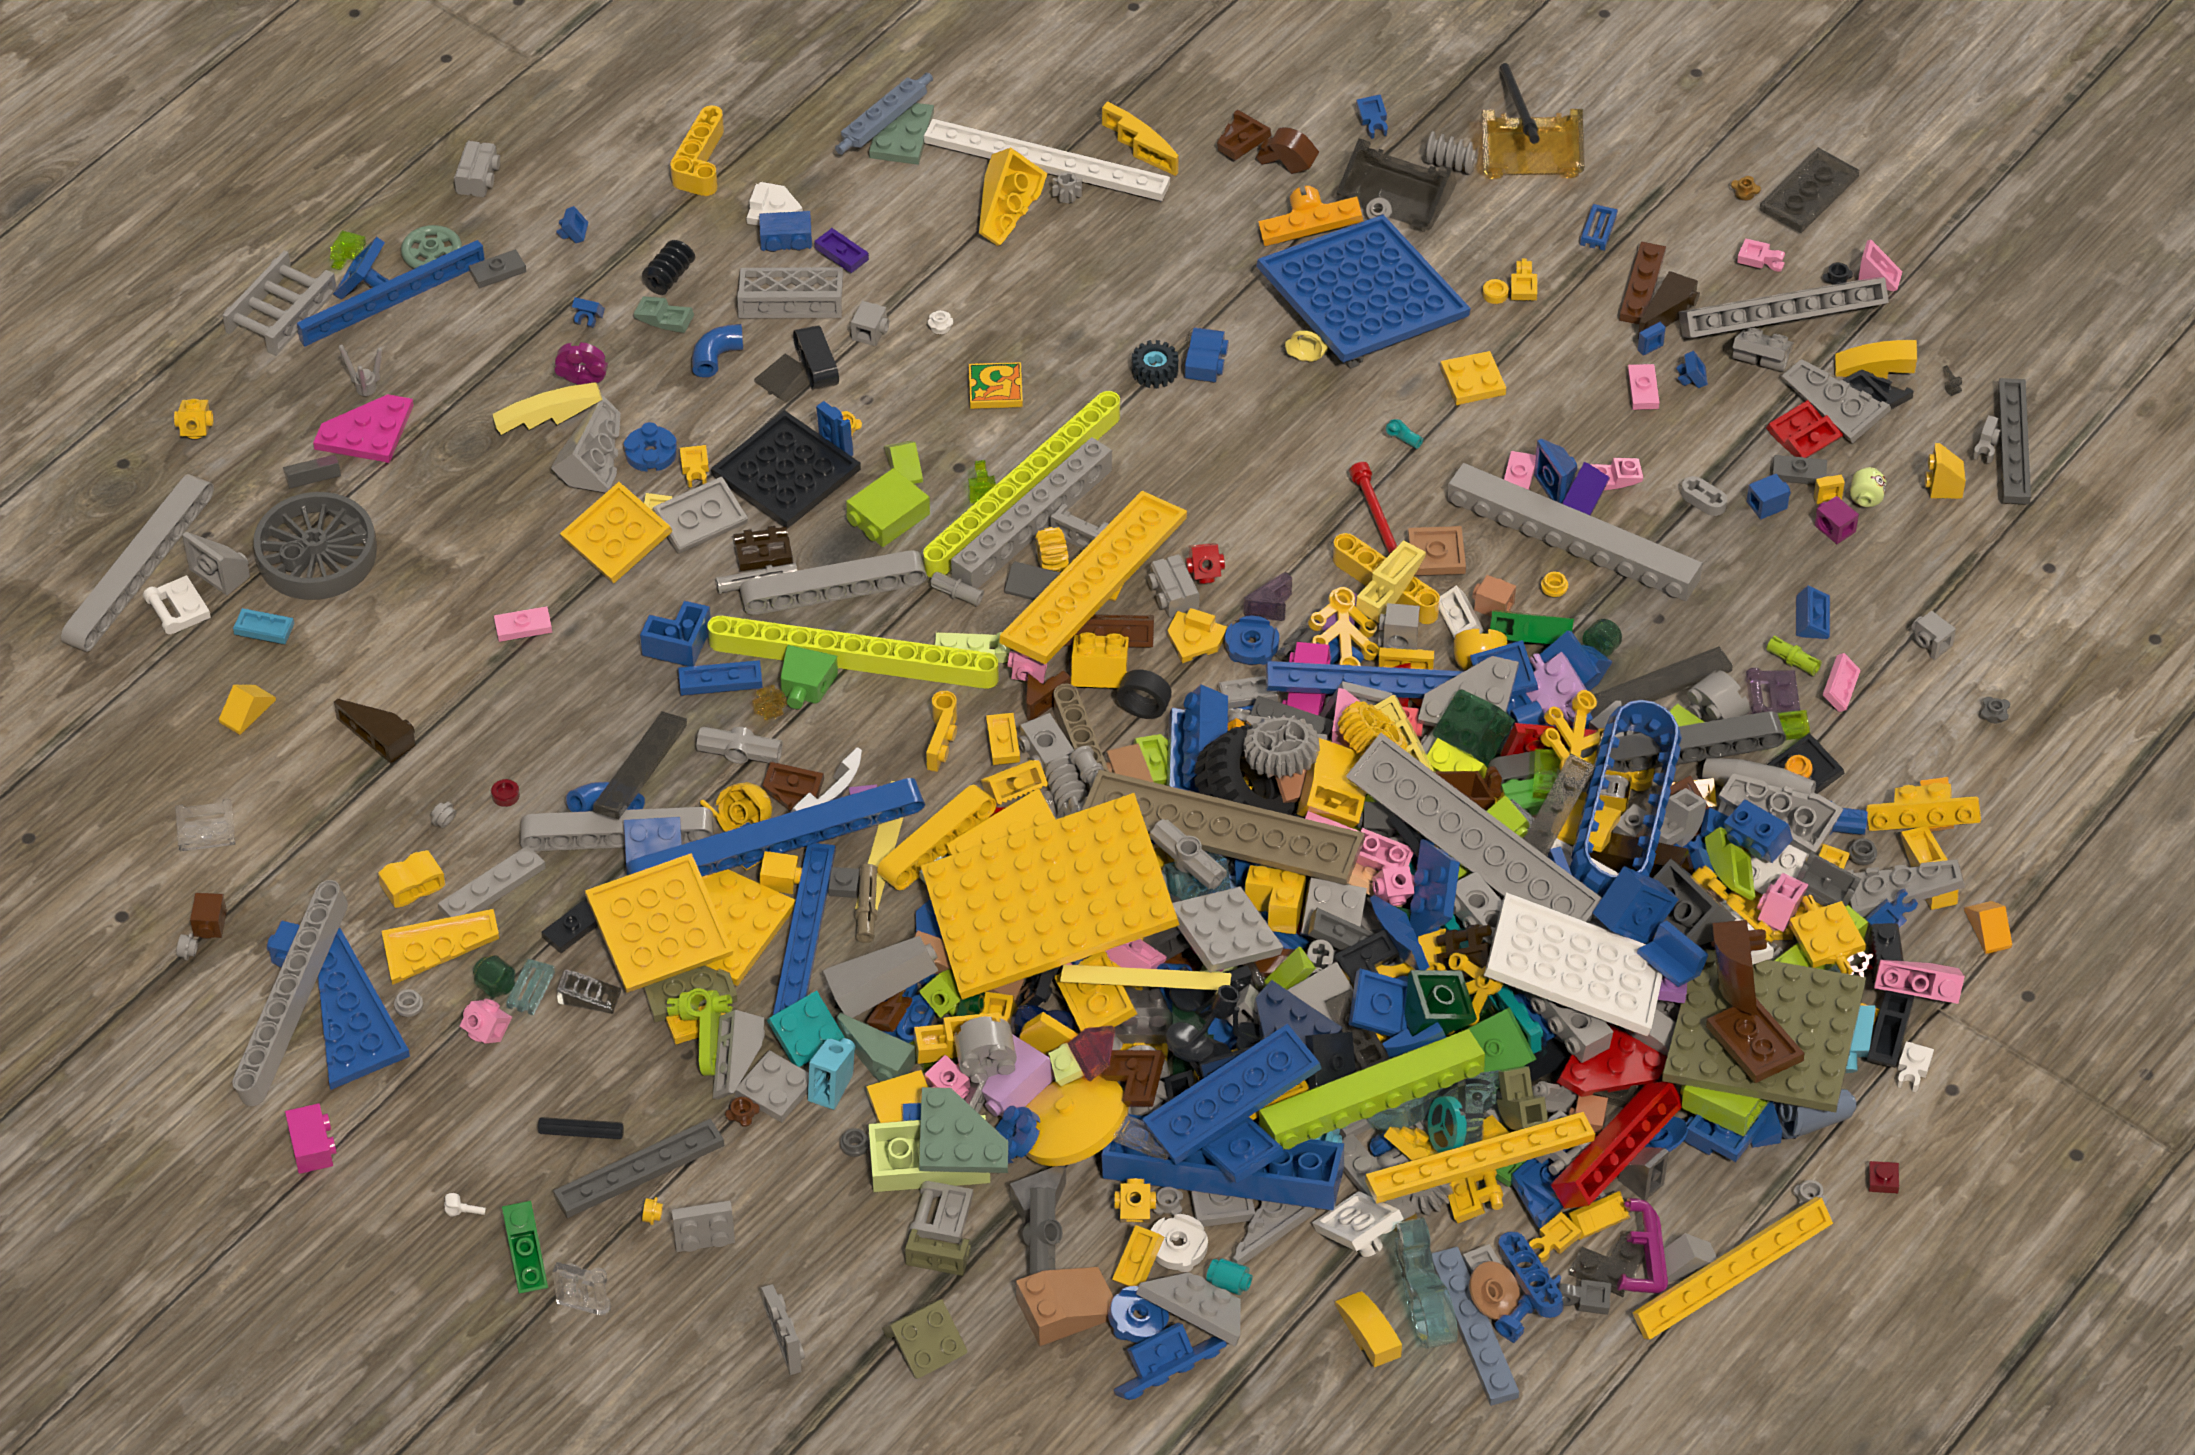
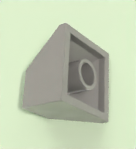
M185 532L182 535L189 570L228 596L250 577L249 562L242 553L235 552L228 546L189 532Z

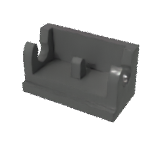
M1812 852L1796 878L1808 884L1804 896L1812 895L1815 902L1823 906L1840 901L1843 902L1844 906H1847L1861 881V878Z

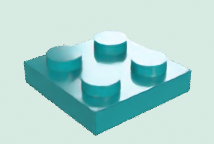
M817 990L767 1019L790 1061L798 1067L811 1061L827 1039L840 1041L845 1038Z

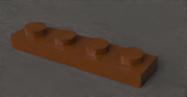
M1641 242L1619 321L1634 324L1640 323L1641 318L1652 301L1664 260L1666 246Z

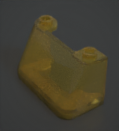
M1570 109V115L1563 117L1562 113H1556V117H1531L1538 126L1537 133L1540 140L1536 144H1532L1528 136L1524 134L1521 127V118H1506V114H1501V117L1498 118L1495 116V110H1482L1479 121L1483 173L1488 175V178L1499 179L1503 175H1564L1566 178H1575L1584 171L1583 109Z

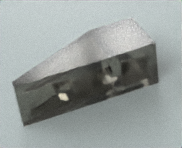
M1350 989L1326 1000L1325 1005L1332 1020L1343 1027L1341 1033L1353 1032L1355 1069L1358 1072L1387 1061L1390 1058L1375 1032L1349 1025L1353 992Z

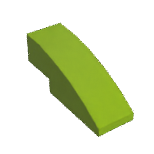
M1722 827L1717 828L1705 837L1706 849L1711 865L1717 876L1727 887L1752 901L1755 899L1751 854L1743 850L1741 845L1737 847L1732 844L1727 838L1726 829Z

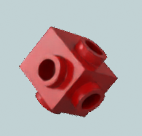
M1207 543L1188 546L1189 558H1185V564L1193 579H1199V583L1215 582V577H1221V570H1225L1224 555L1219 554L1218 544ZM1208 560V565L1203 568L1202 563Z

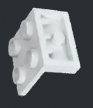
M1788 845L1773 863L1763 858L1758 859L1751 854L1755 891L1766 894L1770 884L1774 885L1782 873L1796 879L1809 854L1791 845Z

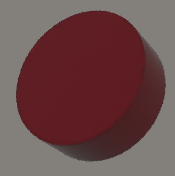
M499 780L491 788L492 800L498 806L509 807L519 800V787L513 780Z

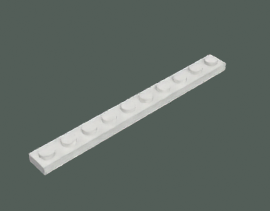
M932 119L924 135V143L991 159L992 154L1011 147L1046 173L1059 176L1063 172L1075 173L1077 179H1082V182L1163 201L1170 185L1169 176Z

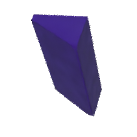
M1584 462L1562 504L1591 516L1610 477L1589 463Z

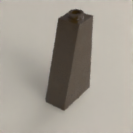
M1611 832L1610 842L1603 851L1593 850L1590 853V857L1617 873H1620L1624 866L1637 871L1632 866L1634 858L1641 857L1643 848L1638 845L1639 838ZM1658 843L1655 850L1654 864L1649 877L1654 878L1670 859L1675 861L1690 875L1694 873L1688 848Z

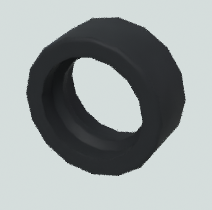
M1143 669L1127 672L1117 691V700L1121 707L1128 713L1144 719L1161 717L1172 697V689L1167 681L1154 672ZM1134 690L1144 691L1152 695L1155 699L1143 697L1137 694Z

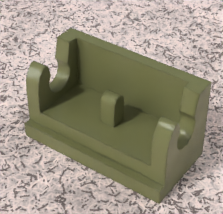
M918 1229L911 1230L905 1248L906 1265L964 1276L971 1252L970 1239L964 1238L962 1245L922 1238L917 1235Z

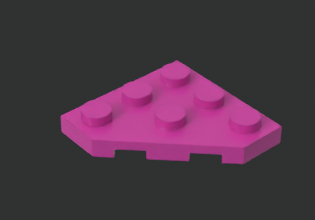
M387 394L321 423L313 442L314 450L390 463L413 409V399Z

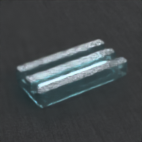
M528 959L506 1002L507 1008L513 1009V1007H516L519 1012L527 1010L528 1014L534 1015L555 973V967ZM533 967L537 968L522 999L517 1000ZM545 970V973H544V975H543V977H542V979H541V981H540V983H539V985H538V987H537V989H536V991H535V993H534V995H533V997H532L530 1003H528V1001H529V999H530V997H531V995H532V993H533V991H534V989H535V987H536V985H537V983H538V981H539V979H540V977H541L543 971Z

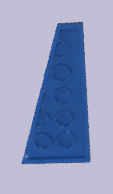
M338 928L318 975L330 1090L410 1057L409 1049L341 928Z

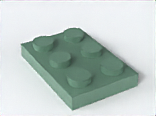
M914 103L873 137L869 150L870 158L919 165L925 145L924 135L932 121L934 105Z

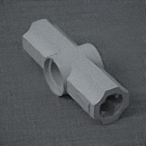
M702 727L698 732L696 747L698 751L725 755L729 761L737 764L745 763L748 759L779 763L783 742L778 739L755 736L751 730L744 727H735L731 731Z
M1168 819L1160 820L1150 831V839L1174 859L1176 868L1181 872L1191 873L1208 889L1212 888L1214 890L1226 877L1227 870L1202 850L1199 839L1194 836H1186Z

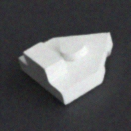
M760 182L755 185L750 199L747 224L760 226L759 213L803 211V209L785 186Z

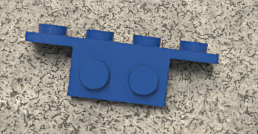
M1176 1323L1127 1349L1138 1377L1115 1388V1395L1127 1400L1136 1399L1144 1394V1389L1152 1385L1160 1386L1168 1382L1169 1376L1177 1372L1183 1373L1195 1367L1194 1363L1203 1358L1211 1359L1220 1354V1349L1226 1347L1227 1343L1214 1336L1192 1348L1183 1324Z

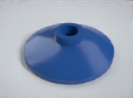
M1672 1117L1645 1147L1665 1148L1669 1152L1685 1140L1688 1134L1686 1122L1679 1117Z

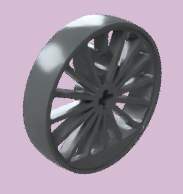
M329 492L303 493L279 502L262 517L254 534L255 560L263 579L276 591L286 596L303 600L331 598L351 590L369 574L377 555L376 533L368 513L352 499ZM320 512L317 528L311 527L307 513ZM328 513L334 519L323 531L326 514ZM303 515L307 530L304 532L291 518ZM285 523L297 536L280 530L277 527ZM341 523L344 525L340 529L336 530ZM269 536H273L285 542L267 541ZM358 543L363 544V546H350ZM264 551H277V552H279V553H275V554H271V555H267V556H264V555H263V552H264ZM346 555H349V556H359V557H358L357 559H353V558L348 557V556H346ZM281 562H282V564H280V565L277 566L276 568H274V567L272 566L273 564H277V563H281ZM318 562L322 577L313 578L315 565ZM323 562L335 573L327 576ZM335 562H338L348 567L342 569ZM309 565L307 577L301 578L300 575ZM286 570L292 572L290 575L285 574Z

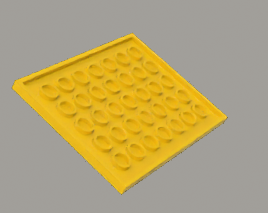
M1135 793L921 865L962 1000L1180 925Z

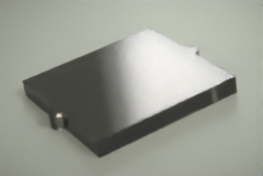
M786 353L754 379L755 383L767 390L769 395L773 394L785 403L789 402L809 385L804 363L796 361Z

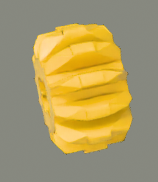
M1049 527L1038 531L1035 536V544L1040 567L1056 572L1064 570L1069 564L1064 533L1059 527Z

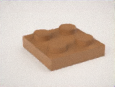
M1462 526L1408 528V542L1426 552V556L1415 575L1466 574Z

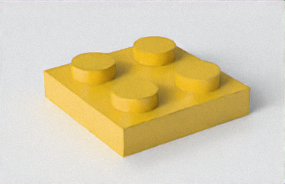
M1490 351L1440 362V369L1456 405L1506 395V386Z

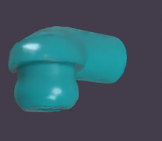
M1392 419L1386 425L1388 435L1395 436L1416 449L1422 445L1423 437L1411 431L1401 420Z

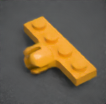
M1306 185L1307 195L1303 196L1301 195L1300 187L1296 188L1290 195L1291 213L1258 221L1264 246L1364 222L1358 198L1353 197L1323 204L1318 190L1314 187Z

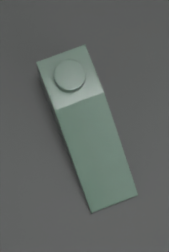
M842 1013L837 1016L838 1027L842 1034L856 1046L854 1053L880 1082L909 1074L916 1063L915 1046Z

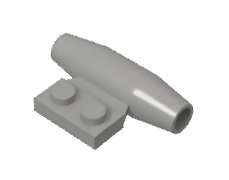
M1707 758L1703 767L1702 778H1714V784L1721 787L1726 785L1734 773L1766 781L1769 785L1781 788L1787 786L1793 788L1794 791L1806 794L1810 792L1815 793L1816 781L1784 768L1743 759ZM1722 800L1718 811L1730 816L1734 809Z

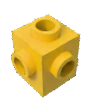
M182 400L179 410L174 413L175 427H179L180 436L198 439L207 435L209 427L213 426V411H209L208 400Z
M1127 1179V1184L1121 1183V1191H1115V1209H1120V1222L1150 1223V1209H1156V1191H1150V1184H1144V1179ZM1133 1197H1138L1140 1199V1202L1132 1203L1130 1199Z

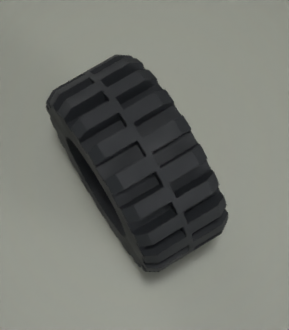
M1252 726L1232 728L1207 744L1200 751L1194 771L1197 774L1194 781L1195 787L1199 789L1198 793L1283 814L1293 815L1299 802L1283 803L1275 775L1268 778L1266 773L1258 774L1256 769H1251L1250 764L1245 758V737L1247 730L1252 729ZM1241 770L1250 779L1251 783L1253 784L1255 793L1248 787V785L1244 781L1243 776L1241 774Z

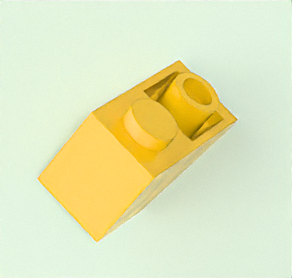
M1935 443L1933 454L1928 455V470L1930 472H1925V487L1930 488V498L1962 499L1966 482L1964 461L1942 444Z

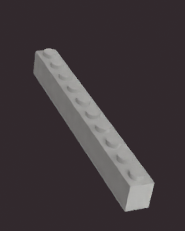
M1463 463L1449 482L1447 501L1518 530L1527 536L1537 538L1551 546L1568 551L1575 556L1587 559L1625 577L1644 583L1646 586L1663 591L1672 597L1687 601L1701 579L1703 563L1468 464Z

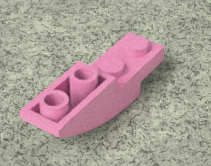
M1309 811L1305 818L1355 830ZM1362 828L1361 832L1365 833V841L1356 863L1364 867H1371L1377 871H1381L1383 866L1398 863L1399 867L1409 866L1414 853L1409 846Z

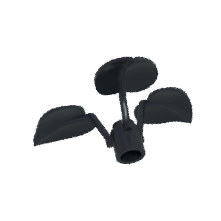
M1186 966L1180 969V971H1190ZM1222 985L1215 993L1213 990L1170 988L1172 1002L1182 1011L1193 1012L1197 1009L1199 1013L1211 1009L1212 1012L1199 1032L1193 1025L1185 1022L1174 1023L1168 1028L1166 1042L1169 1050L1178 1058L1188 1062H1200L1211 1055L1214 1044L1203 1035L1215 1017L1226 1019L1233 1015V1034L1238 1037L1236 1041L1238 1050L1254 1046L1261 1041L1260 1025L1252 1022H1242L1238 1027L1240 1008L1236 1005L1240 999V994L1236 988L1230 985Z

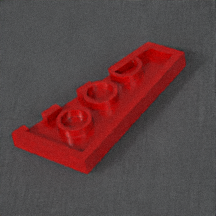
M1515 723L1500 754L1502 757L1552 748L1545 746L1541 741V735L1548 728L1557 730L1564 746L1568 744L1556 726ZM1585 729L1584 737L1594 734L1597 730Z

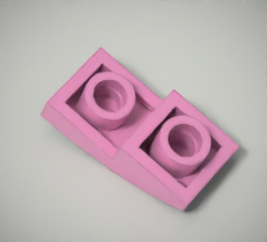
M1613 458L1611 465L1590 464L1610 477L1604 490L1623 488L1643 481L1640 462L1636 458Z

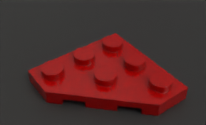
M1606 1022L1613 1030L1610 1048L1583 1063L1575 1055H1571L1557 1083L1581 1097L1606 1090L1607 1092L1625 1090L1634 1085L1644 1084L1645 1086L1646 1084L1657 1082L1665 1068L1667 1056Z

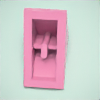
M1871 239L1868 240L1862 256L1858 280L1885 277L1887 290L1896 291L1902 271Z

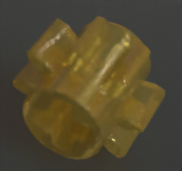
M773 684L756 690L758 696L752 702L757 714L764 716L765 720L784 714L782 708L787 703L783 691L775 689Z

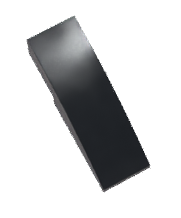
M1886 990L1867 1061L1896 1068L1913 1007L1914 995Z

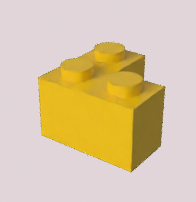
M1250 865L1245 882V894L1258 911L1268 912V926L1272 931L1296 934L1305 900L1306 875L1282 869Z

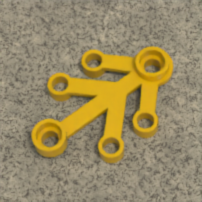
M1346 587L1334 589L1329 595V604L1320 612L1313 613L1308 620V625L1312 630L1320 631L1326 624V620L1336 612L1338 621L1323 634L1316 635L1311 643L1316 644L1318 642L1328 645L1339 635L1341 660L1338 665L1361 666L1360 662L1352 656L1351 639L1362 648L1361 653L1364 659L1368 661L1374 660L1379 653V647L1367 638H1371L1375 634L1377 624L1373 620L1368 619L1355 606V596L1350 589ZM1349 616L1360 625L1359 630L1349 622Z
M1587 690L1579 691L1572 699V709L1575 712L1573 730H1571L1563 718V712L1558 707L1552 706L1544 714L1545 721L1552 726L1556 725L1570 750L1568 752L1560 741L1558 731L1554 728L1546 729L1541 735V741L1545 746L1554 749L1561 760L1559 764L1561 773L1565 778L1573 782L1582 780L1586 770L1593 767L1597 750L1586 758L1581 757V751L1596 745L1598 746L1600 736H1602L1604 728H1600L1594 734L1584 737L1587 714L1597 704L1595 696Z
M1705 865L1702 869L1699 867L1691 875L1706 890L1713 889L1727 901L1726 903L1747 920L1755 930H1765V940L1767 943L1769 941L1773 942L1774 938L1771 934L1774 930L1763 920H1758L1760 914L1755 909L1751 908L1748 913L1744 909L1746 907L1744 905L1746 900L1740 894L1732 890L1728 895L1725 892V885L1717 879L1718 876L1708 866Z
M1453 953L1449 958L1450 968L1457 971H1465L1475 979L1466 983L1469 995L1476 993L1472 1004L1477 1020L1469 1025L1474 1026L1479 1021V1013L1488 995L1499 992L1503 987V983L1489 978L1487 983L1488 977L1484 976L1486 967L1481 969L1468 961L1466 955ZM1460 958V964L1457 966V960ZM1437 962L1429 963V968L1426 969L1435 970L1437 967L1439 971H1447L1443 964Z

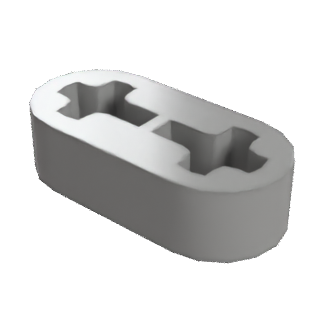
M1691 476L1684 479L1681 496L1685 501L1711 516H1718L1725 512L1727 496L1723 491L1699 477Z

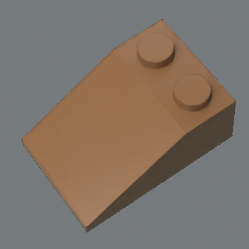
M1098 1267L1046 1270L1016 1280V1300L1039 1346L1109 1321L1108 1309L1114 1297Z

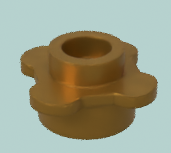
M1745 176L1740 180H1733L1731 182V187L1735 189V195L1740 200H1751L1755 197V194L1761 192V187L1755 184L1752 176Z

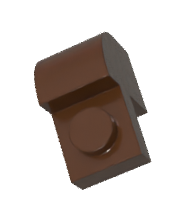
M1282 127L1278 128L1273 138H1268L1262 143L1261 150L1256 158L1261 165L1281 160L1289 172L1293 174L1310 169L1319 151L1311 140L1300 131Z

